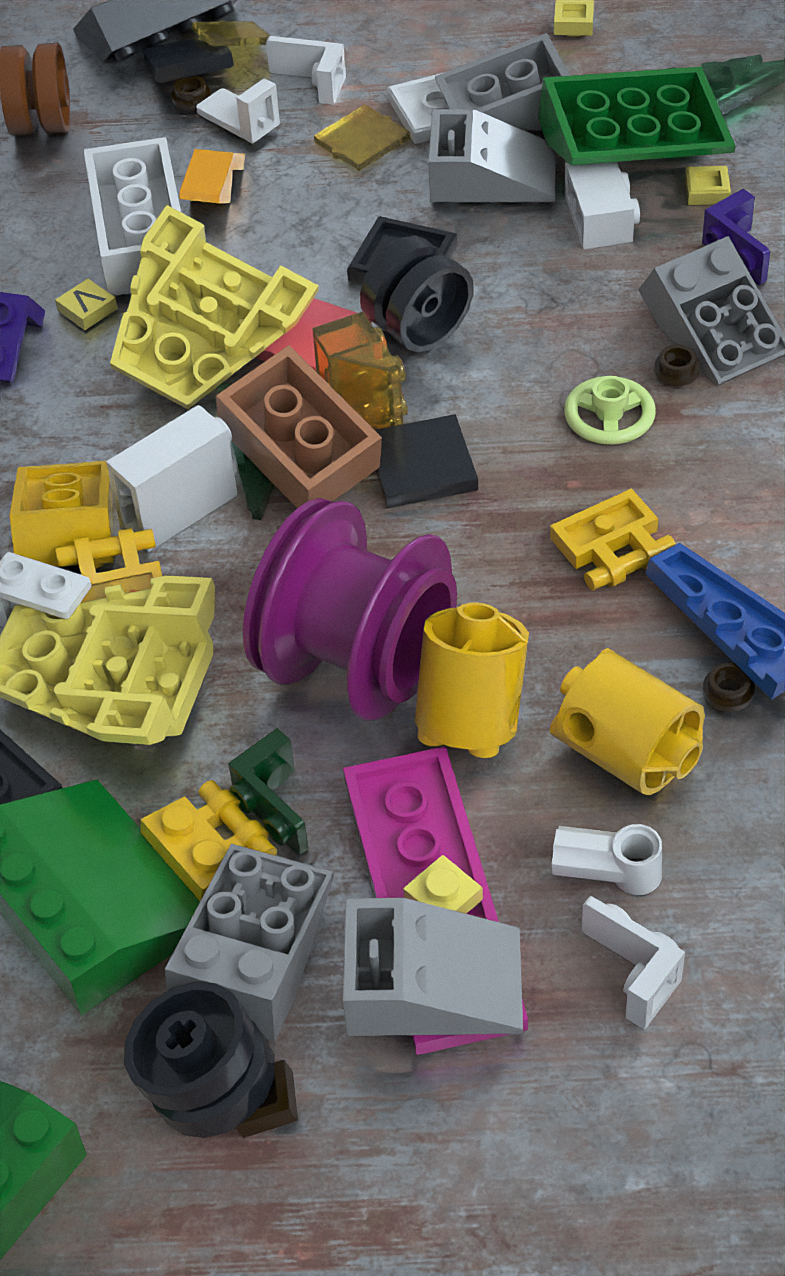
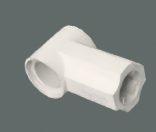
M642 824L628 825L618 832L559 826L556 829L553 844L552 875L615 882L618 888L625 893L645 895L653 892L662 880V841L655 830ZM641 858L644 859V861L634 862L631 861V859Z

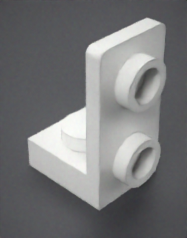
M269 36L266 42L269 71L275 74L312 78V85L318 88L319 103L334 105L346 78L344 45L340 43Z
M265 78L239 96L221 88L196 106L198 115L252 144L280 124L276 84Z
M7 551L0 560V626L5 627L14 606L19 604L68 619L91 589L90 579L86 576Z
M590 896L583 904L582 931L587 936L636 965L629 974L623 988V992L627 994L625 1018L645 1030L682 981L685 951L681 950L667 935L661 932H651L631 920L629 915L620 907L610 903L604 904Z

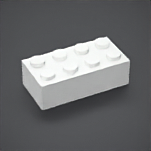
M166 137L84 150L101 261L107 291L113 296L132 294L130 286L133 275H137L140 264V249L143 238L165 206L168 205L181 212Z

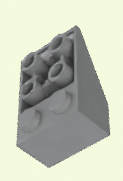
M432 109L429 148L430 202H555L556 151L546 143V140L474 109Z
M729 236L655 267L638 289L659 328L676 345L687 346L695 352L696 358L700 363V370L716 386L785 356V335Z
M231 844L165 967L167 991L173 987L195 981L217 983L235 995L246 1010L250 1020L257 1025L265 1038L275 1042L296 998L334 879V872Z
M346 898L343 1005L347 1036L523 1034L520 928L407 898Z

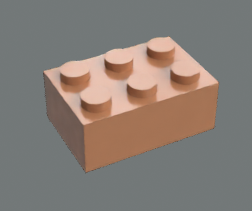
M290 345L216 395L217 417H220L229 427L232 434V442L296 508L309 500L317 498L334 501L380 468L382 437Z

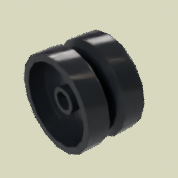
M418 236L403 237L387 246L373 261L363 280L360 291V305L370 321L379 328L389 331L391 336L405 348L417 353L432 350L445 342L459 328L469 311L474 295L473 279L466 268L455 260L444 256L440 249L426 239Z
M195 981L169 989L145 1007L134 1020L125 1040L124 1066L131 1081L143 1096L152 1102L155 1110L164 1121L182 1135L207 1138L227 1133L236 1128L238 1124L248 1119L265 1101L275 1078V1054L267 1039L257 1025L250 1020L246 1010L235 995L217 983Z

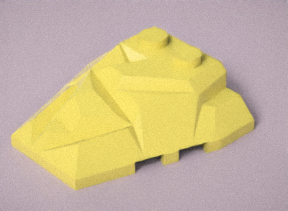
M166 205L143 238L140 249V264L137 275H133L130 286L132 294L127 312H123L110 366L119 373L188 410L296 326L318 293L319 285L281 265L273 277L207 243L204 224Z
M161 576L150 579L151 589L125 594L121 585L105 587V598L81 602L68 619L20 604L15 605L0 635V698L101 741L152 745L164 741L167 736L181 735L213 657V642L208 632L215 610V585L212 578Z

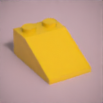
M106 461L18 467L9 513L14 554L59 567L55 548L75 544L74 539L89 537V541L114 536L112 487ZM114 556L93 560L95 569L104 566L105 563H113ZM78 563V564H73V565H68V566H74V565H76L77 568L80 569L79 563Z

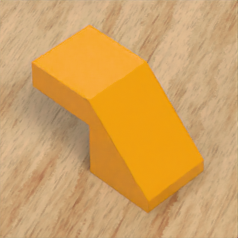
M194 149L179 191V199L230 203L233 170H244L245 153Z

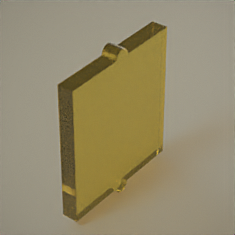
M253 21L192 22V30L210 46L243 47L246 45H266L268 37L271 36Z
M366 104L314 135V142L332 153L334 159L340 158L358 171L410 139V132L391 121V116H383Z

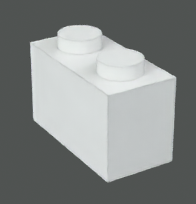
M617 162L582 165L565 163V199L582 248L590 249L633 242L634 224H639L640 209L637 199L630 198V183L627 172H621Z

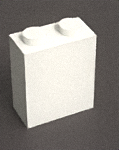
M197 405L106 461L118 520L122 529L132 528L133 532L152 529L155 544L158 547L238 495L235 480L237 468L232 459L230 446L232 434L227 424L220 417L214 418L200 405ZM155 548L146 549V551H147V552H150L151 550H153V549H155Z

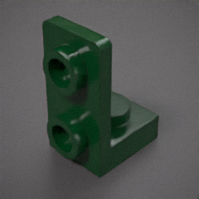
M276 728L228 763L232 782L229 791L240 800L239 808L243 812L250 813L252 811L263 821L264 828L268 831L269 836L274 842L280 846L287 844L300 856L309 849L305 822L271 790L281 786L290 774L295 771L291 740Z

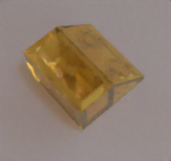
M363 311L312 328L316 372L374 430L402 425L403 416L408 414L407 403L401 391V383L406 381V373L399 356H392L388 351L386 339L381 328L378 326L373 327Z

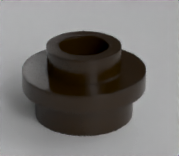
M199 76L178 79L174 83V89L171 93L173 104L189 112L197 111L196 106L211 96L210 88L205 84V80Z
M671 345L664 348L655 360L654 372L656 377L667 385L684 386L698 378L700 363L691 348L684 345Z
M727 662L715 666L704 679L703 696L712 707L726 712L739 711L746 708L754 698V682L735 663Z

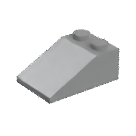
M545 33L437 75L435 80L449 109H474L521 130H542L538 120L543 77L570 76L550 37Z

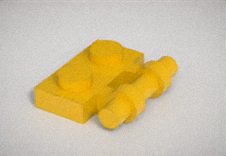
M632 488L550 525V539L575 569L591 562L596 565L597 568L584 574L585 583L591 591L605 585L612 588L626 581V575L641 568L647 569L651 557L676 545L670 535L657 540L652 538L651 534L658 530V517ZM627 545H630L634 550L619 558L613 553Z
M132 528L117 530V536L89 541V537L74 539L75 544L55 548L59 567L79 563L81 575L90 579L91 589L81 602L105 598V587L121 585L124 594L130 593V590L152 588L150 579L162 576L160 562L154 561L140 564L137 551L156 548L152 529L133 532ZM117 555L123 556L125 568L96 573L93 560Z
M214 780L205 782L198 791L199 796L207 805L196 809L184 796L140 819V833L199 901L203 898L231 844L275 856L277 854V849L268 840V831L259 821L250 820L239 808L240 800L229 789L222 790ZM225 824L233 832L234 836L224 840L215 828Z

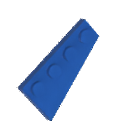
M681 543L649 559L645 575L771 700L785 692V613Z

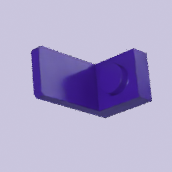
M743 188L705 209L702 243L706 246L729 236L753 281L757 285H761L767 281L770 250L747 233L752 228L755 196Z
M0 292L1 382L11 383L14 381L23 335L27 325L43 326L45 310L26 295Z

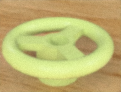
M601 376L582 382L569 393L564 405V415L570 428L580 437L598 444L617 445L633 441L646 433L653 424L656 408L652 396L640 384L623 377ZM641 405L642 415L634 425L618 430V420L622 418L623 412ZM578 406L596 412L597 417L603 421V430L587 425L578 414Z

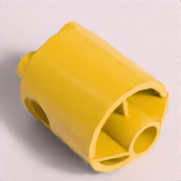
M478 602L466 603L456 608L438 611L426 619L423 630L414 721L418 727L417 738L420 742L428 746L446 745L453 748L467 749L473 756L491 758L499 753L500 745L508 743L516 735L529 632L521 622L510 615L499 612L498 609L491 605Z
M606 648L584 669L579 666L573 667L562 681L560 692L565 697L558 714L550 725V734L640 793L650 796L659 792L674 777L678 779L686 777L697 764L703 750L704 708L701 704L613 650Z

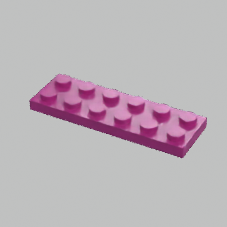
M446 746L343 768L344 781L375 898H404L403 888L439 857L444 855L483 887V900L467 914L499 922ZM522 999L523 1031L528 1030V1016ZM509 1034L411 1035L415 1053L420 1055Z

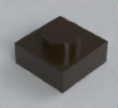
M284 1059L274 1062L275 1078L265 1101L248 1119L237 1125L236 1129L243 1138L298 1121L293 1071Z

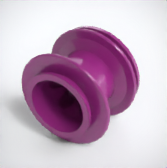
M323 498L309 500L298 507L280 526L267 546L255 571L246 601L242 628L246 658L254 668L266 673L270 680L279 685H290L300 681L313 672L322 661L347 671V695L355 716L363 721H375L387 715L400 703L409 700L417 694L423 630L426 619L435 612L456 608L457 585L452 575L451 556L446 543L437 535L426 534L408 543L390 560L367 551L365 522L359 509L352 503L346 501L333 502Z

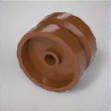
M58 42L38 44L33 53L32 60L29 52L23 45L2 46L0 49V96L6 127L12 137L33 135L38 119L41 127L47 134L68 133L70 129L69 80L62 47Z

